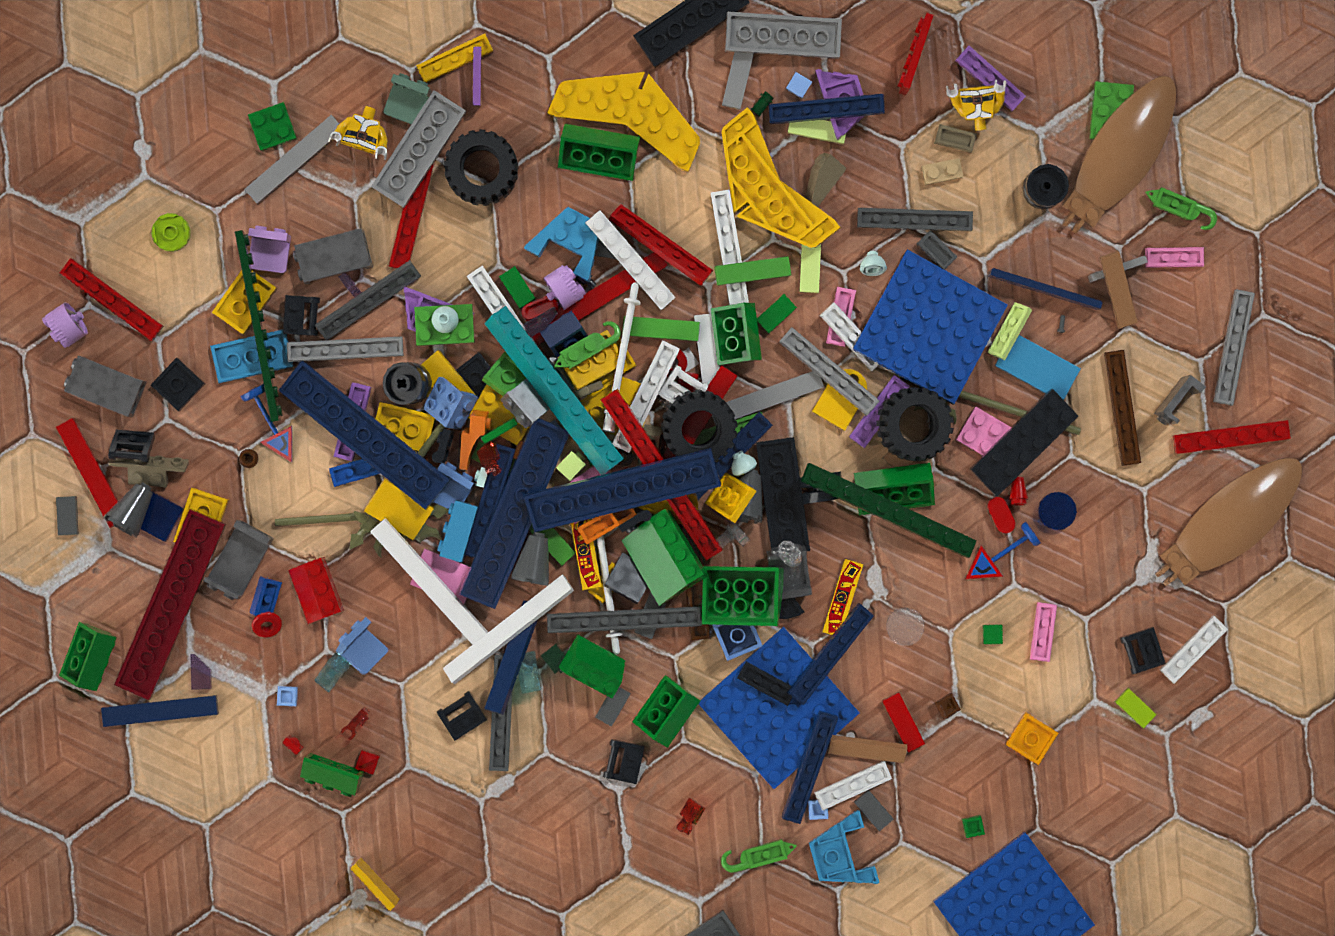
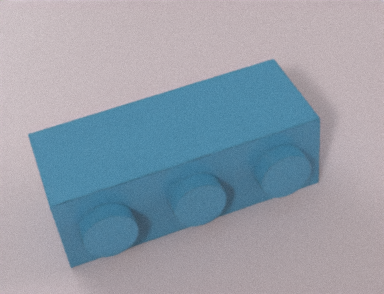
M459 500L451 503L448 512L451 517L449 522H445L443 533H446L444 541L440 540L437 550L440 551V557L461 563L464 561L465 550L478 506Z

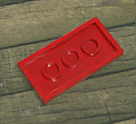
M926 13L925 17H920L915 30V33H918V35L914 36L909 48L912 54H908L903 69H906V72H902L897 87H900V94L906 95L911 87L931 26L933 14Z

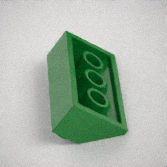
M564 124L560 141L558 168L633 181L640 137Z
M930 463L854 473L855 484L908 509L935 505L934 479ZM858 508L859 515L870 514Z

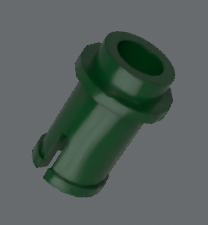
M766 91L760 94L761 97L751 108L759 117L768 105L773 103L772 100L774 98Z

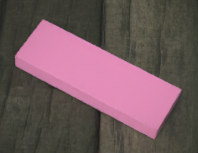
M1204 247L1145 248V256L1148 261L1145 264V268L1204 267Z
M837 287L834 302L851 319L856 290ZM829 326L826 343L845 347V342Z
M1037 602L1030 652L1031 660L1050 662L1057 610L1056 604Z

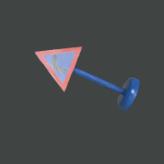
M264 384L241 395L240 397L244 402L255 399L274 433L273 436L260 443L292 463V426L280 432L277 431L258 397L265 392Z
M1025 521L1021 525L1025 536L994 557L990 558L981 545L965 579L1003 577L994 562L1027 539L1034 546L1040 545V540Z

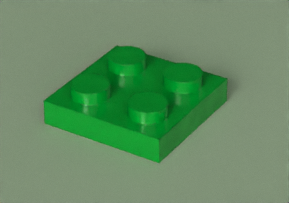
M284 102L248 114L261 152L297 139Z

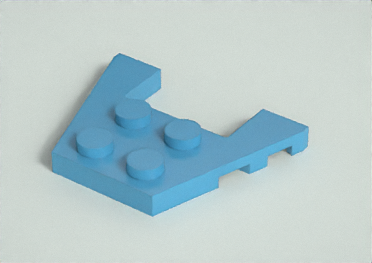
M567 207L529 241L524 249L541 257L549 241H552L582 257L573 273L575 276L590 282L599 238L585 223L590 219L589 217Z
M860 810L854 811L808 842L819 881L880 883L875 865L855 870L845 833L864 828Z

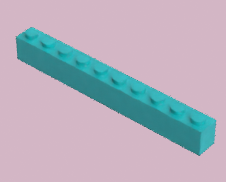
M507 306L491 315L484 323L600 475L606 474L620 463L624 458Z

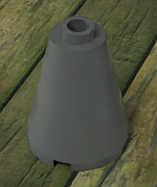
M752 469L741 475L739 480L755 489L756 493L737 521L748 523V521L754 520V524H759L763 519L761 475L758 474L757 470Z
M143 482L140 485L136 483L104 515L103 519L107 522H113V526L137 538L153 495L150 491L152 488Z
M534 532L533 535H529L512 572L511 579L548 586L549 550L548 538H544L545 534Z

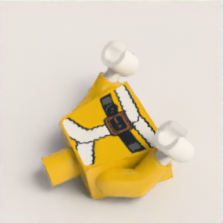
M995 80L994 85L960 88L959 90L957 84H954V90H950L946 86V93L960 116L965 117L966 120L974 119L975 130H986V118H993L994 114L1000 111L1005 101L1007 82L1004 80L1003 85H998L997 80Z
M365 106L362 116L354 114L353 117H347L330 134L328 142L330 143V140L334 139L337 141L336 146H339L341 141L342 145L374 154L376 159L379 154L384 155V160L387 158L388 140L385 129L380 126L379 121L373 119L376 109Z

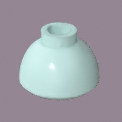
M876 251L868 252L860 265L861 273L867 276H878L887 270L884 259Z
M439 307L432 315L433 327L441 333H449L458 325V314L451 307Z
M739 451L732 456L731 469L734 476L743 475L754 469L757 465L756 460L752 456L744 454L743 451Z

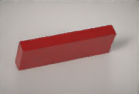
M897 692L882 700L903 744H907V752L924 745L925 742L900 693Z

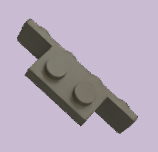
M150 456L148 463L141 462V460L122 458L109 460V466L127 467L128 484L135 485L137 483L140 485L143 482L148 486L167 487L168 471L185 472L189 465L188 459L180 457Z

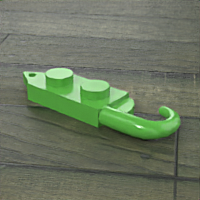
M1162 187L1158 190L1145 192L1154 207L1183 219H1196L1200 212L1208 215L1211 218V222L1207 226H1201L1202 230H1210L1217 223L1215 211L1194 200Z
M612 321L604 322L603 326H611L614 329V334L611 337L605 339L599 333L590 334L561 351L554 368H569L570 370L616 343L621 335L619 326Z
M780 839L751 847L742 851L741 863L736 865H729L726 861L727 856L732 853L729 850L722 855L721 864L726 871L736 873L788 859L787 856L797 845Z

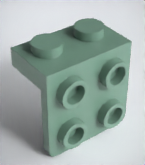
M399 73V76L393 74L391 79L393 86L384 108V114L412 124L432 91L426 82L417 80V82L411 81L409 76Z

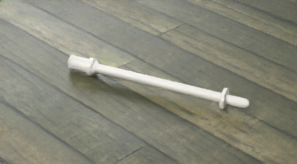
M636 282L631 285L629 298L624 299L628 306L612 391L618 388L620 392L635 306L641 304L639 300H636L639 288ZM605 409L604 414L606 415L602 431L614 433L616 423L607 409Z
M604 535L597 538L606 609L607 611H614L612 590L604 586L609 577ZM610 630V633L606 634V638L611 637L612 651L615 655H618L620 653L618 636L623 635V633L617 632V630Z

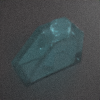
M535 651L526 652L518 673L522 694L542 689Z
M336 652L327 661L314 681L327 692H330L348 671L351 664Z

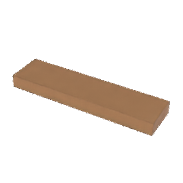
M1115 251L1100 256L1118 328L1138 323L1120 252Z
M832 735L828 747V754L904 763L907 752V744Z

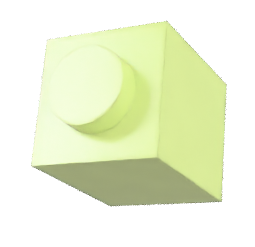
M571 451L556 468L571 481L586 466L584 463L586 458L578 451L576 453Z

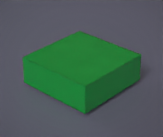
M1002 624L982 625L983 644H1003Z
M981 815L962 818L966 838L985 835Z

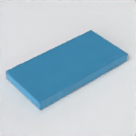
M283 329L267 333L266 347L270 348L272 359L269 360L270 367H274V371L294 367V363L288 362L287 342H289L287 334H283ZM255 336L210 346L218 383L262 374Z
M1020 335L1016 339L1006 360L998 358L994 365L1045 394L1050 389H1054L1063 400L1081 369Z

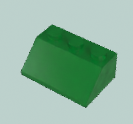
M744 302L711 308L717 364L728 365L762 360L755 303Z
M79 622L59 676L76 687L97 691L98 686L102 682L104 670L109 663L111 651L115 647L117 637L102 629Z
M578 634L558 668L568 676L613 698L622 683L626 660Z
M665 675L632 722L654 741L668 748L701 700Z
M310 753L304 757L300 777L305 778L304 781L307 783L315 784L317 782L322 784V787L327 790L333 791V789L341 791L342 795L351 797L358 793L365 772Z

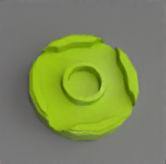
M167 213L157 218L152 226L151 235L154 243L159 248L175 252L187 245L191 230L188 222L183 217L174 213Z

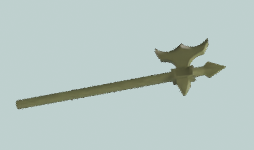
M963 390L959 395V398L1019 417L1028 412ZM915 406L914 411L924 408ZM951 408L949 414L953 417L955 424L957 420L956 412ZM1069 425L1064 431L1079 435L1081 428Z
M439 423L417 453L424 457L437 440L439 432H443V429L446 427ZM353 512L361 525L357 534H351L350 549L364 543L363 537L379 524L378 519L363 512ZM376 539L373 547L377 555L382 558L383 545Z
M436 504L430 516L434 515L439 519L448 513L449 509ZM354 513L275 519V526L358 521ZM424 523L414 538L419 543L427 537H435L442 540V536L437 528H432ZM402 533L400 534L404 539H408L407 536Z

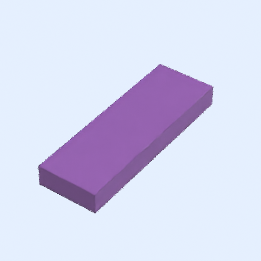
M481 47L473 48L474 106H481Z

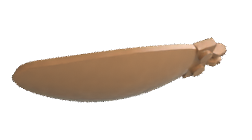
M1160 76L1136 90L1111 114L1093 139L1081 164L1075 187L1062 204V206L1070 210L1062 225L1068 226L1075 215L1080 218L1073 226L1072 232L1077 233L1084 222L1094 227L1105 213V210L1129 194L1154 164L1168 135L1175 108L1176 88L1174 81L1170 77Z
M1294 458L1277 459L1244 473L1222 487L1193 515L1180 533L1176 543L1160 554V557L1166 564L1155 575L1157 577L1162 576L1170 568L1174 573L1167 577L1163 584L1167 586L1178 577L1186 585L1199 575L1200 572L1223 565L1249 550L1272 529L1291 502L1301 480V463Z

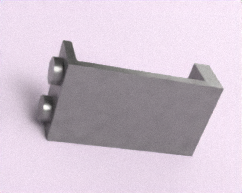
M362 228L294 245V260L300 266V269L297 270L300 281L303 280L305 284H310V281L361 268H373L365 233Z
M78 355L72 362L71 369L73 370L71 375L64 382V391L133 418L147 382Z
M555 355L548 359L553 367L558 360ZM554 368L571 391H573L574 386L564 369ZM527 379L522 381L513 390L508 391L501 398L504 407L511 411L516 417L517 422L525 428H528L550 409Z
M236 520L232 535L211 573L203 580L208 583L207 587L214 591L218 589L223 591L224 596L231 600L242 597L274 539L242 520Z

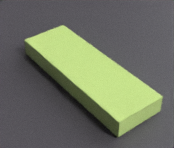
M826 120L789 123L788 134L844 144L846 136L845 134L837 140L831 121Z
M802 244L799 292L819 293L821 244L816 248H810Z
M1014 303L988 350L990 355L1006 360L1032 309L1019 303Z

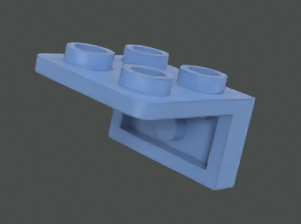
M438 377L424 404V410L444 427L461 430L478 397L474 393L460 391L444 377Z
M449 462L446 464L441 463L438 470L451 480L433 501L447 509L450 508L451 503H455V500L465 502L476 484L472 481V476L465 472L463 474L457 472V467Z
M367 617L361 622L359 620L356 621L351 627L352 631L341 636L338 640L340 644L336 649L362 675H366L388 652V648L367 630L371 624Z

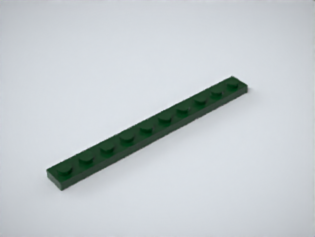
M243 230L235 231L271 422L280 421V416H283L281 405H277L276 400L279 397L278 387L273 384V379L276 376L274 367H270L269 363L272 355L270 348L266 347L265 341L268 340L267 330L262 327V322L265 319L263 310L259 311L258 303L261 302L259 291L255 290L254 285L257 284L256 273L252 272L253 256L252 253H248L247 248L250 245L248 234H245Z
M807 464L801 482L965 558L971 557L977 540L814 464Z

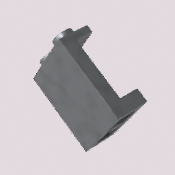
M1192 375L1182 377L1154 414L1158 416L1157 420L1164 425L1178 424L1180 420L1172 415V411L1187 392L1192 395L1202 393L1206 386Z
M794 544L790 548L782 549L781 547H775L771 551H767L768 566L784 569L782 599L812 595L805 545Z

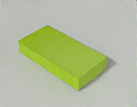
M1129 688L1114 701L1143 729L1157 715Z

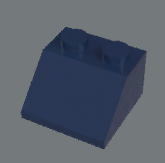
M572 310L563 314L558 320L548 324L540 331L556 357H559L560 352L588 336Z

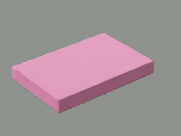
M424 549L421 558L456 597L465 604L467 598L459 595V592L470 566L440 557V554ZM412 578L410 585L422 589Z

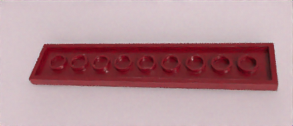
M189 509L115 681V686L151 700L226 527L225 523Z

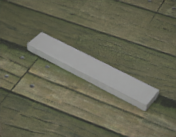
M330 115L244 190L257 204L262 202L329 144L330 134L339 125L337 120Z
M1234 290L1213 398L1215 403L1230 406L1234 404L1255 295L1253 292Z
M791 327L779 341L781 345L866 416L880 402L794 328Z
M403 337L287 342L288 362L404 356Z
M812 371L726 403L734 412V418L738 419L824 388L821 377ZM712 415L715 425L717 426L716 420Z

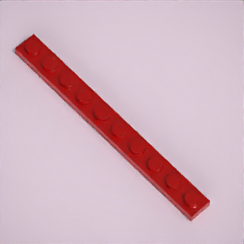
M618 388L601 398V402L643 465L664 460ZM688 495L667 500L706 561L723 551V548Z

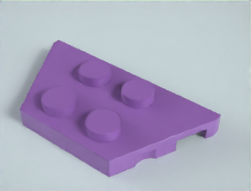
M821 69L815 70L824 99L863 95L857 75L823 72ZM864 116L830 119L836 139L839 140Z
M404 287L407 327L409 330L416 332L414 307L452 305Z

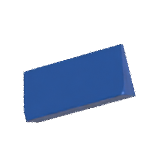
M262 576L259 577L250 608L252 615L257 616L264 612H274L282 582Z

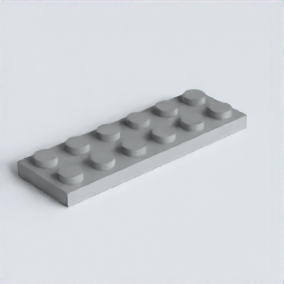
M727 12L725 51L839 59L842 19Z
M433 90L371 187L405 208L467 111Z

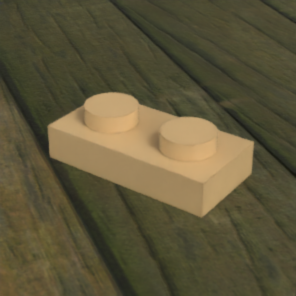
M960 158L921 166L925 185L963 178Z

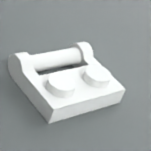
M675 365L658 395L672 404L676 401L675 397L685 395L684 392L689 390L674 381L677 376L706 392L709 385L699 382L682 371L680 366Z

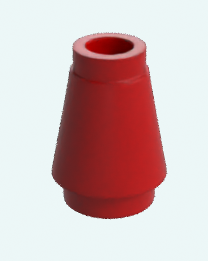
M1017 477L1012 482L1009 497L1011 505L1021 506L1027 504L1028 495L1024 477Z

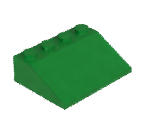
M668 509L658 512L649 521L641 524L621 540L659 606L708 577L683 531Z
M703 566L708 577L703 579L702 624L778 626L783 594V568Z

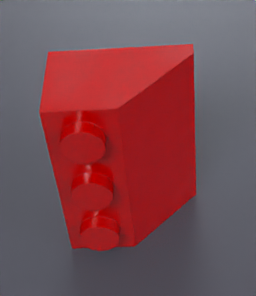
M325 557L288 570L308 624L344 611Z

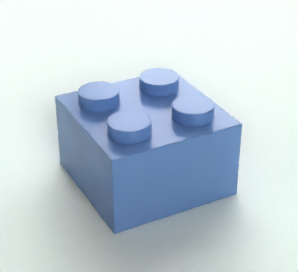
M712 625L727 661L763 646L755 626Z

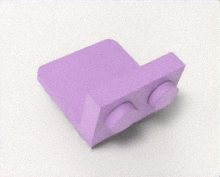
M255 226V229L249 228L248 236L252 238L250 253H252L254 261L251 269L285 273L291 236L284 229L274 228V231H267V227Z

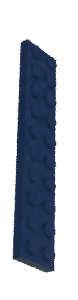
M305 361L299 363L278 390L425 510L429 508L451 480Z
M540 418L530 425L459 595L496 609L532 524L524 494L547 488L568 439L569 433L567 430Z
M709 448L524 494V499L534 532L720 487L721 481L712 449Z

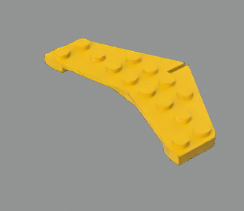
M645 72L567 80L559 84L547 112L549 115L556 118H571L625 125L668 158L679 169L689 172L700 146V138L650 74H648L642 90L639 87Z
M748 107L723 127L722 139L733 213H737L746 204H750L737 217L810 248L818 247L841 228L835 219L780 180L756 117Z

